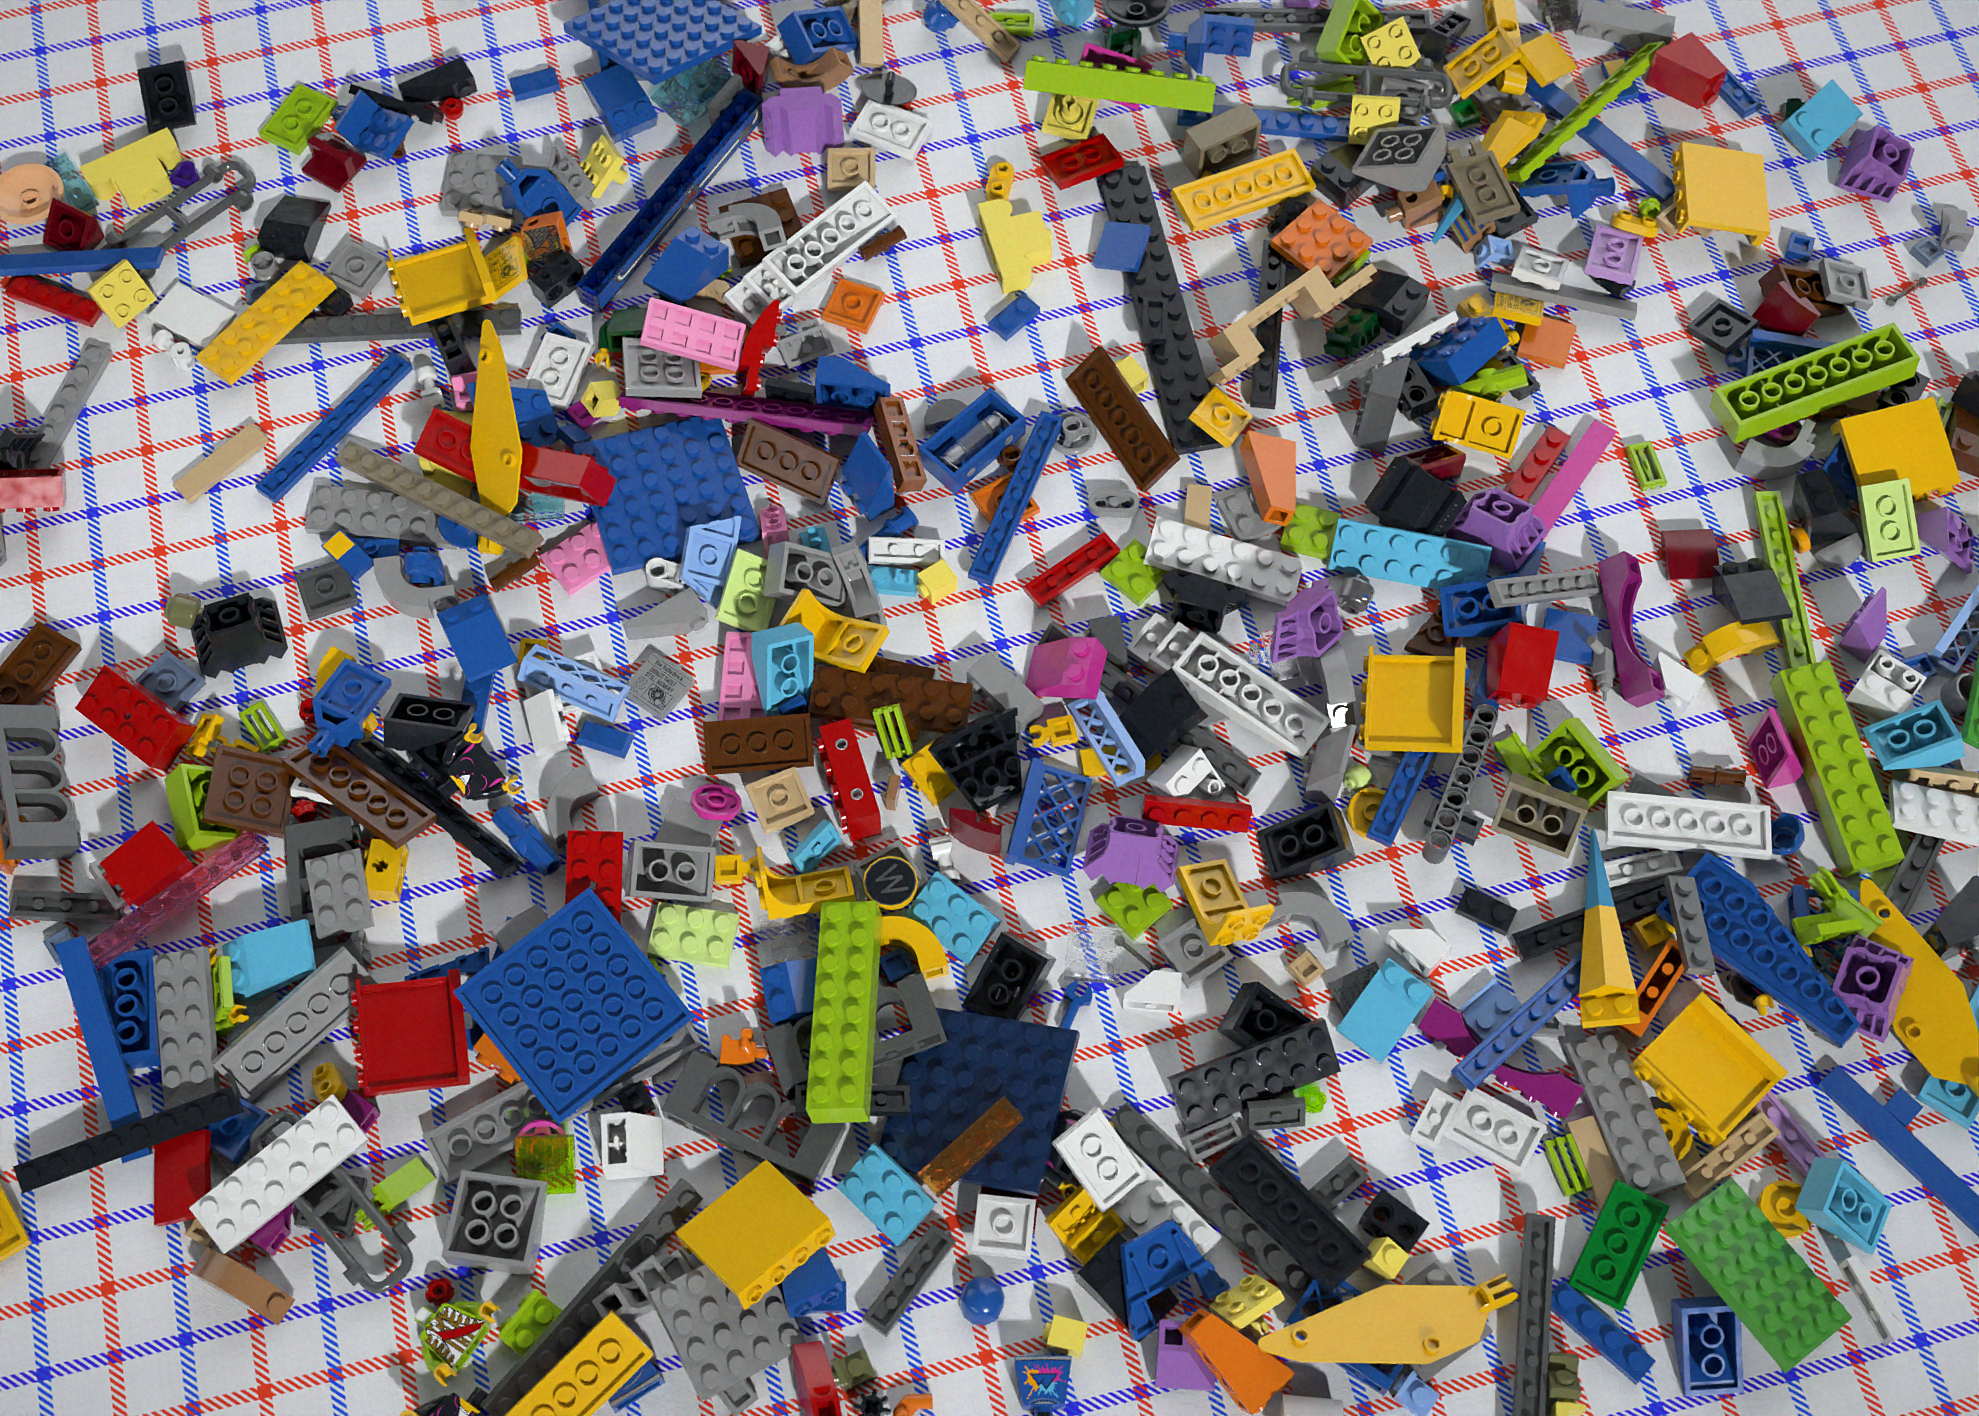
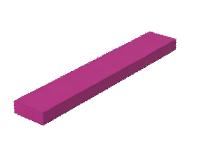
M1594 420L1534 507L1533 515L1542 519L1548 531L1540 541L1545 539L1617 431L1597 420Z

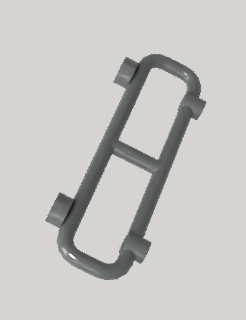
M1307 49L1299 54V61L1286 63L1280 72V87L1283 93L1291 98L1301 99V104L1306 107L1312 106L1315 100L1352 103L1353 95L1384 96L1371 95V76L1431 80L1442 83V99H1432L1428 95H1422L1419 98L1400 97L1401 107L1418 108L1420 115H1429L1432 109L1447 107L1453 98L1451 79L1442 72L1434 71V63L1428 58L1416 61L1415 70L1320 63L1318 62V54L1314 50ZM1298 70L1362 75V94L1317 91L1311 86L1295 89L1289 85V74L1291 71Z
M227 161L218 167L214 164H208L203 169L205 176L120 235L116 231L109 232L105 238L107 244L100 250L124 249L126 242L167 215L180 228L178 232L156 246L163 247L164 251L167 252L232 205L240 212L248 211L254 203V199L249 193L256 186V177L253 172L238 161ZM235 170L247 180L242 187L190 223L174 210L211 183H219L223 179L224 174L229 171ZM139 269L135 271L142 280L146 281L155 275L157 269Z
M288 1110L278 1111L271 1115L251 1135L250 1149L253 1155H257L264 1149L262 1146L263 1137L282 1122H289L293 1126L302 1118L295 1112ZM339 1164L331 1173L341 1186L314 1208L303 1195L294 1200L293 1204L345 1265L347 1270L343 1272V1275L353 1286L359 1283L368 1292L375 1294L384 1293L406 1277L411 1270L413 1254L408 1244L416 1238V1235L402 1219L392 1227ZM348 1194L401 1257L400 1266L380 1282L370 1278L364 1268L356 1261L321 1218Z

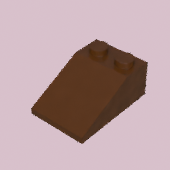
M1778 263L1758 280L1764 298L1768 296L1778 282L1785 281L1799 298L1806 297L1821 314L1819 318L1842 315L1846 312L1842 304L1825 300L1820 271Z
M1954 403L1945 433L1957 469L1979 478V418Z

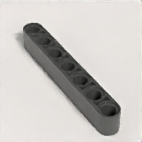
M1481 704L1477 706L1463 738V753L1457 754L1422 848L1423 858L1431 864H1440L1444 861L1454 840L1498 719V712L1491 705Z

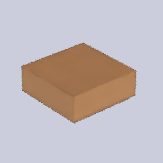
M891 774L889 776L884 797L885 807L888 810L896 811L901 789V780L898 775Z

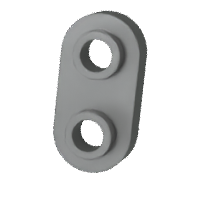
M1097 490L1089 496L1088 509L1097 517L1130 518L1138 512L1139 498L1130 491ZM1102 504L1105 507H1097V505ZM1128 505L1130 508H1123L1122 506Z

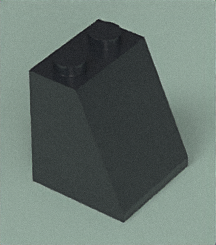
M1819 468L1796 475L1792 505L1801 527L1806 531L1810 539L1811 546L1860 531L1842 486L1825 470Z
M1978 875L1973 876L1922 935V938L1943 961L1979 946Z

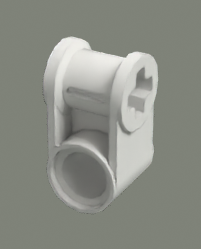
M653 558L646 564L647 582L651 588L674 596L689 588L687 584L679 579L681 564L662 558ZM655 572H662V573H663V574L660 575V576H654V575H653Z

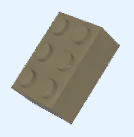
M1245 102L1239 106H1233L1220 115H1214L1205 122L1191 126L1185 133L1182 161L1194 177L1199 180L1202 178L1204 171L1214 173L1256 153L1261 120Z
M1512 772L1494 816L1491 830L1568 859L1588 812L1590 801Z

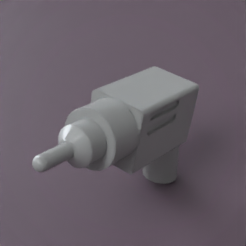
M1590 635L1587 638V644L1594 651L1593 675L1597 677V686L1603 692V701H1606L1607 692L1610 691V687L1613 686V679L1616 678V655L1609 648L1604 647L1594 635Z

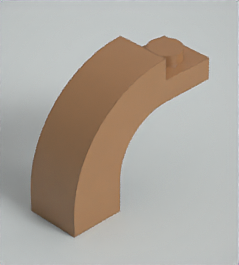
M831 47L818 60L805 65H794L776 56L769 62L773 70V77L779 83H782L784 88L821 86V89L825 92L841 84L855 71L848 55L834 47Z
M208 1247L190 1272L212 1288L233 1297L276 1325L280 1324L295 1301L294 1298L262 1276Z

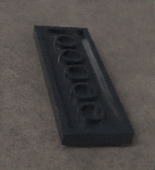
M1320 1017L1169 1076L1167 1080L1183 1129L1189 1132L1247 1109V1102L1270 1100L1341 1072L1326 1021Z
M1251 1133L1208 1168V1173L1328 1294L1372 1257V1252Z

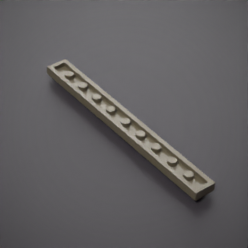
M349 441L335 458L339 466L527 559H530L544 540L540 533L352 441Z

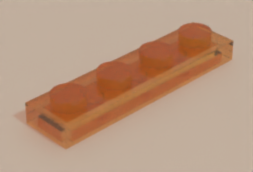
M1003 1096L917 1175L938 1198L1024 1120L1023 1116Z

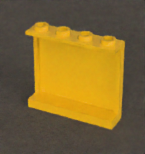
M1682 142L1671 155V165H1673L1674 171L1672 183L1675 184L1674 203L1677 208L1675 222L1678 223V233L1682 234L1687 226L1691 225L1750 235L1751 245L1761 246L1771 232L1763 155Z
M463 228L466 238L464 242L395 261L392 251L387 250L390 260L386 261L395 292L404 318L409 317L412 326L498 301L473 228Z
M1934 396L1840 419L1830 426L1833 436L1839 434L1841 436L1857 487L1909 478L1912 498L1915 501L1929 498L1931 493L1937 492L1938 496L1953 492V487L1961 483Z
M1369 646V656H1364L1363 671L1368 672V678L1362 679V694H1367L1366 701H1361V717H1365V724H1360L1359 739L1364 740L1365 750L1463 753L1466 648H1455V656L1374 655L1373 646Z
M1703 991L1629 1065L1641 1081L1647 1082L1655 1090V1094L1659 1099L1668 1102L1676 1110L1681 1120L1690 1123L1698 1131L1700 1138L1714 1147L1724 1141L1734 1127L1788 1073L1784 1067Z
M767 1160L763 1161L676 1231L682 1248L689 1255L693 1253L738 1298L744 1310L757 1303L765 1293L775 1285L780 1284L788 1274L798 1266L803 1265L811 1255L821 1247L826 1246L836 1235L830 1218Z

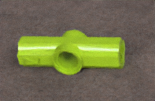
M1522 363L1500 370L1495 368L1483 369L1477 372L1474 377L1468 378L1462 385H1450V389L1493 400L1500 397L1503 392L1528 386V380Z

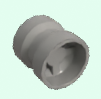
M261 251L252 257L251 266L259 283L269 281L272 285L280 279L281 272L272 253Z

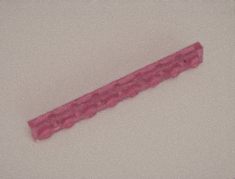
M245 832L93 938L88 944L96 970L101 969L267 852L266 843L253 832Z

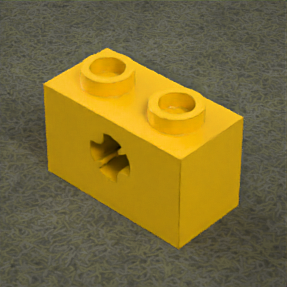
M382 839L371 840L370 848H366L364 856L370 900L400 902L409 857V850L406 844L395 850Z

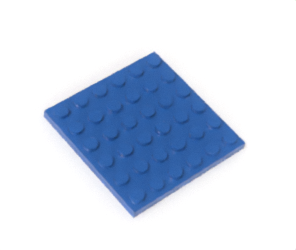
M611 0L599 8H594L588 13L576 16L572 20L563 23L565 33L653 85H657L732 49L733 42L736 40L747 42L762 34L761 25L716 0Z
M697 416L573 445L574 454L581 455L582 453L592 455L596 458L595 462L608 468V473L616 479L606 507L590 504L613 576L646 568L648 561L653 558H662L670 562L682 559L686 530L694 525L741 516L737 546L762 540V534L722 419L704 420Z
M590 887L453 991L454 995L558 1125H561L694 1019V1015Z

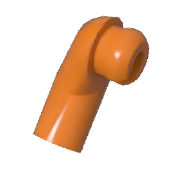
M933 1394L905 1395L895 1406L893 1416H913L918 1409H933Z

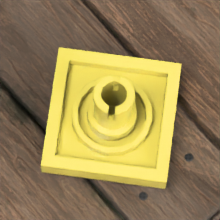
M1403 16L1360 37L1373 67L1404 69L1422 59Z
M1052 93L1041 128L1042 133L1079 142L1088 139L1099 106V99Z
M1353 95L1348 144L1367 145L1376 128L1398 127L1400 97Z
M603 134L598 141L594 142L586 159L580 163V167L595 185V188L589 193L597 199L602 196L611 181L623 185L628 177L627 171L620 169L625 160L611 139Z
M126 259L120 261L86 288L90 296L118 329L157 300Z
M1255 1273L1243 1278L1239 1285L1230 1291L1219 1294L1215 1301L1208 1306L1212 1314L1236 1331L1248 1325L1253 1337H1261L1264 1335L1261 1328H1263L1265 1333L1270 1330L1263 1314L1284 1301L1285 1298L1280 1289Z

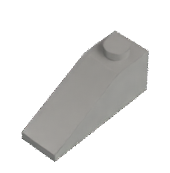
M689 587L626 622L623 626L628 640L685 635L702 629L709 622L707 609L692 587Z

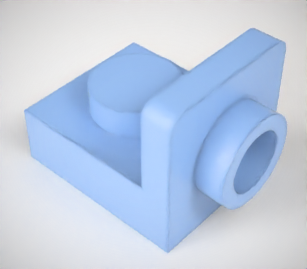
M1487 235L1474 248L1476 266L1480 268L1488 261L1510 266L1515 261L1512 242Z
M1413 1370L1409 1376L1403 1373L1393 1387L1398 1391L1393 1400L1415 1416H1427L1440 1397V1394L1417 1378L1418 1373Z

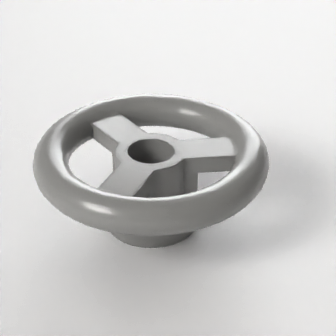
M1064 412L1057 415L1065 418L1062 423L1065 440L1062 445L1056 441L1053 448L1066 455H1078L1088 451L1093 446L1097 436L1096 427L1092 420L1078 412ZM1089 435L1088 440L1083 445L1070 448L1072 442L1078 437Z

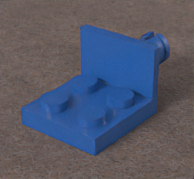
M1203 14L1189 25L1188 33L1169 31L1167 50L1186 52L1185 60L1197 74H1202L1204 53L1250 57L1255 19Z
M362 90L355 94L347 106L338 105L335 107L341 112L333 110L332 113L333 120L336 122L334 129L358 151L386 160H390L414 123L409 116L379 107Z
M508 157L503 158L499 162L500 166L496 165L494 167V171L506 182L502 186V206L505 209L516 208L526 219L562 211L567 228L583 209L548 170L519 169Z
M1583 160L1545 163L1540 168L1535 169L1530 174L1529 179L1522 182L1518 189L1520 197L1529 196L1531 198L1551 194L1553 196H1560L1566 193L1571 217L1574 219L1591 207L1596 198L1603 196L1613 197V194H1615V180L1613 177L1596 178L1595 171Z
M344 658L312 700L317 734L307 744L308 749L315 755L321 750L319 757H325L334 744L340 747L351 746L353 741L365 738L363 722L391 687V679Z

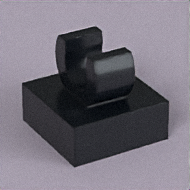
M642 1082L616 1095L624 1112L645 1115L656 1109Z

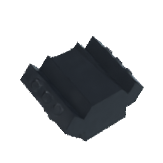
M6 427L4 431H0V470L29 469L30 455L46 434L37 427Z
M1394 457L1364 503L1371 513L1380 518L1378 523L1382 526L1443 537L1467 503V500L1461 491H1451L1446 482H1442L1429 475L1420 465L1411 466L1406 457Z
M1175 570L1161 576L1163 584L1174 599L1171 619L1174 624L1180 622L1186 627L1217 635V632L1221 630L1225 615L1247 605L1246 595L1240 587L1228 591L1223 582L1194 574H1189L1180 579Z
M249 592L204 605L202 615L196 617L193 626L190 628L201 674L216 679L221 670L233 674L235 670L257 663L265 664L270 655L282 659L288 649L276 601L265 597L253 599Z

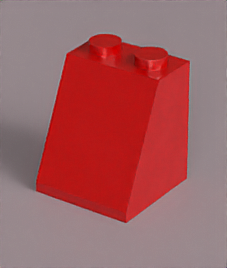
M1690 32L1655 51L1644 82L1646 85L1698 110L1705 105L1713 104L1717 100L1718 92L1724 83V77L1728 69L1693 32Z
M1510 622L1488 639L1486 699L1496 700L1498 704H1517L1524 709H1533L1546 700L1559 631Z
M153 820L99 863L105 870L101 875L112 887L118 884L122 888L119 895L129 906L135 903L141 910L201 875Z

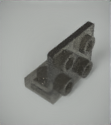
M1537 0L1538 8L1543 9V23L1548 25L1550 33L1578 28L1579 0Z

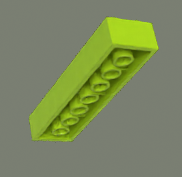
M1032 55V59L1026 60L1023 90L1210 113L1213 111L1216 83L1211 81L1210 76L1196 75V79H1189L1186 73L1173 72L1172 76H1165L1162 70L1149 69L1148 74L1140 73L1141 69L1138 67L1126 66L1124 71L1117 70V66L1113 64L1102 63V68L1093 67V62L1079 60L1078 65L1069 64L1070 59L1055 58V62L1046 61V56Z
M1893 322L1715 388L1710 408L1733 443L1736 444L1912 378L1915 375L1920 357Z
M1826 660L1779 671L1769 683L1787 731L1793 738V747L1796 755L1802 759L1804 766L1803 774L1842 878H1850L1896 866L1905 856L1830 661Z
M877 901L822 903L806 1099V1111L812 1123L870 1121L882 914Z

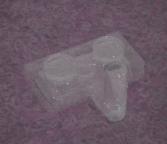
M1273 630L1261 632L1260 637L1265 652L1259 653V644H1251L1247 658L1248 663L1255 665L1268 662L1274 681L1299 677L1300 670L1296 657L1272 664L1270 660V646Z

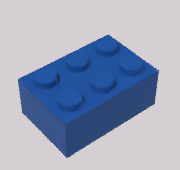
M1464 317L1456 322L1455 328L1444 333L1439 338L1440 341L1427 348L1423 352L1424 355L1416 362L1431 386L1462 385L1509 342V339L1497 317Z

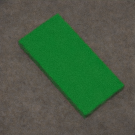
M1615 1179L1567 1284L1622 1312L1670 1205Z

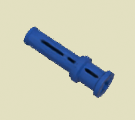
M904 506L898 515L891 520L887 519L884 527L871 537L901 538L902 533L907 529L919 524L918 519L911 509ZM868 539L858 546L865 560L868 559Z

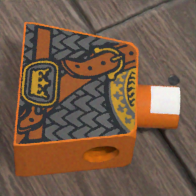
M562 211L529 217L525 220L521 232H513L511 238L514 236L521 238L522 246L525 247L527 256L531 261L551 262L566 250L570 254L573 251Z

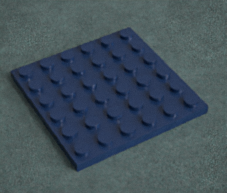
M936 1008L947 1042L903 1058L896 1085H910V1116H887L879 1146L909 1173L1040 1196L1053 1145L1052 1142L1054 1141L1080 1037L1079 1031Z

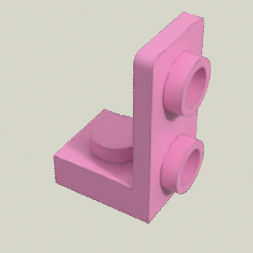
M769 506L759 510L766 560H768L769 546L771 544L784 541L789 542L784 507Z

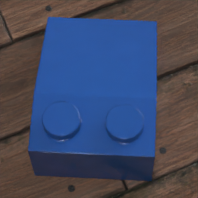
M842 6L793 11L777 26L795 65L812 63L823 56L831 47L844 53L859 49V41Z
M618 64L582 80L614 144L657 125L658 115L648 95L630 70Z
M690 225L675 236L645 276L643 284L681 306L729 269V246L697 227Z
M819 356L815 377L817 404L874 411L873 408L879 397H891V384L844 358Z
M866 431L860 434L841 472L842 483H840L844 494L847 497L851 496L854 500L857 512L860 515L864 514L870 522L895 508L893 468Z
M1517 573L1439 588L1445 637H1492L1510 622L1527 625L1525 605L1495 608L1486 585L1495 579L1518 577Z
M485 593L437 614L446 638L468 683L518 662Z
M817 958L785 961L759 969L769 1019L773 1025L790 1022L794 1026L803 1017L813 1015Z
M1720 1296L1671 1299L1672 1330L1683 1395L1687 1397L1744 1393L1741 1320Z

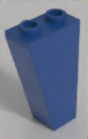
M824 1247L817 1250L803 1265L794 1269L782 1281L787 1314L790 1319L795 1316H805L814 1307L822 1303L829 1304L843 1293L842 1281Z

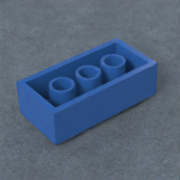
M154 948L97 956L98 977L127 1070L161 1065L153 956H158L159 954Z

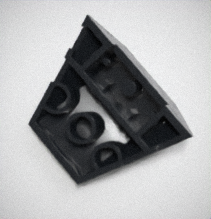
M1017 707L979 717L936 738L928 748V751L977 813H981L1022 792L1021 760L1017 755V741L1019 740V732H1016L1015 716H1018Z

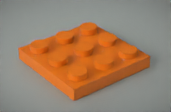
M1318 198L1271 240L1270 247L1304 273L1319 265L1331 283L1372 246L1373 239Z

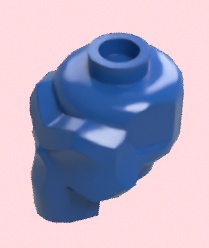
M938 0L930 1L922 13L923 20L926 22L925 27L935 33L938 30L946 31L947 29H953L957 22L960 21Z
M413 547V552H408L404 555L403 570L405 574L410 576L411 584H431L432 580L434 587L446 586L443 562L436 554L429 552V547Z

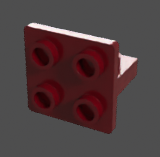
M312 136L307 141L312 158L301 170L303 174L339 193L368 161L366 157L334 139L327 141Z

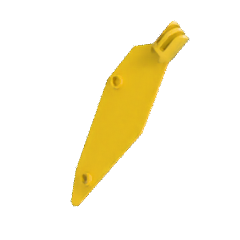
M486 319L482 323L480 351L478 354L479 361L470 449L480 504L508 517L518 502L522 446L503 348L492 322ZM479 535L478 551L480 553L502 555L504 552L503 546Z
M1864 879L1860 883V904L1870 909L1875 916L1884 921L1867 939L1914 959L1911 973L1907 978L1903 995H1901L1895 1018L1892 1022L1895 1034L1932 1077L1968 1085L1979 1098V1031L1964 984L1877 885L1870 879ZM1886 912L1888 913L1889 917L1882 918L1880 917L1879 913Z
M1506 1273L1475 1286L1383 1285L1260 1338L1258 1348L1262 1352L1299 1362L1430 1364L1479 1342L1489 1313L1518 1300L1519 1295L1516 1291L1508 1294L1514 1287L1510 1281L1504 1282L1508 1278ZM1296 1335H1301L1304 1340H1298Z

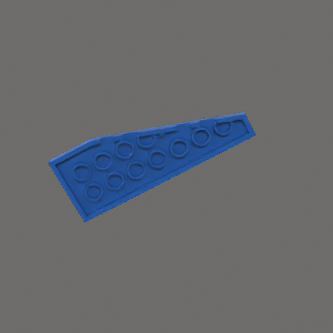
M1707 852L1685 877H1694L1712 955L1761 991L1770 995L1775 1001L1840 1048H1843L1860 1028L1859 1021L1840 996L1837 997L1828 985L1827 979L1822 973L1818 972L1812 964L1811 958L1795 937L1776 917L1769 903H1766L1760 896L1756 886ZM1667 897L1658 906L1655 914L1674 927Z

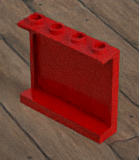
M459 969L448 970V976L363 986L360 984V979L356 980V990H351L352 1007H358V1016L353 1017L354 1034L360 1033L361 1043L355 1044L356 1060H362L363 1070L357 1071L358 1086L359 1088L364 1087L366 1097L470 1084L464 1010L462 1003L453 993L454 990L461 986Z

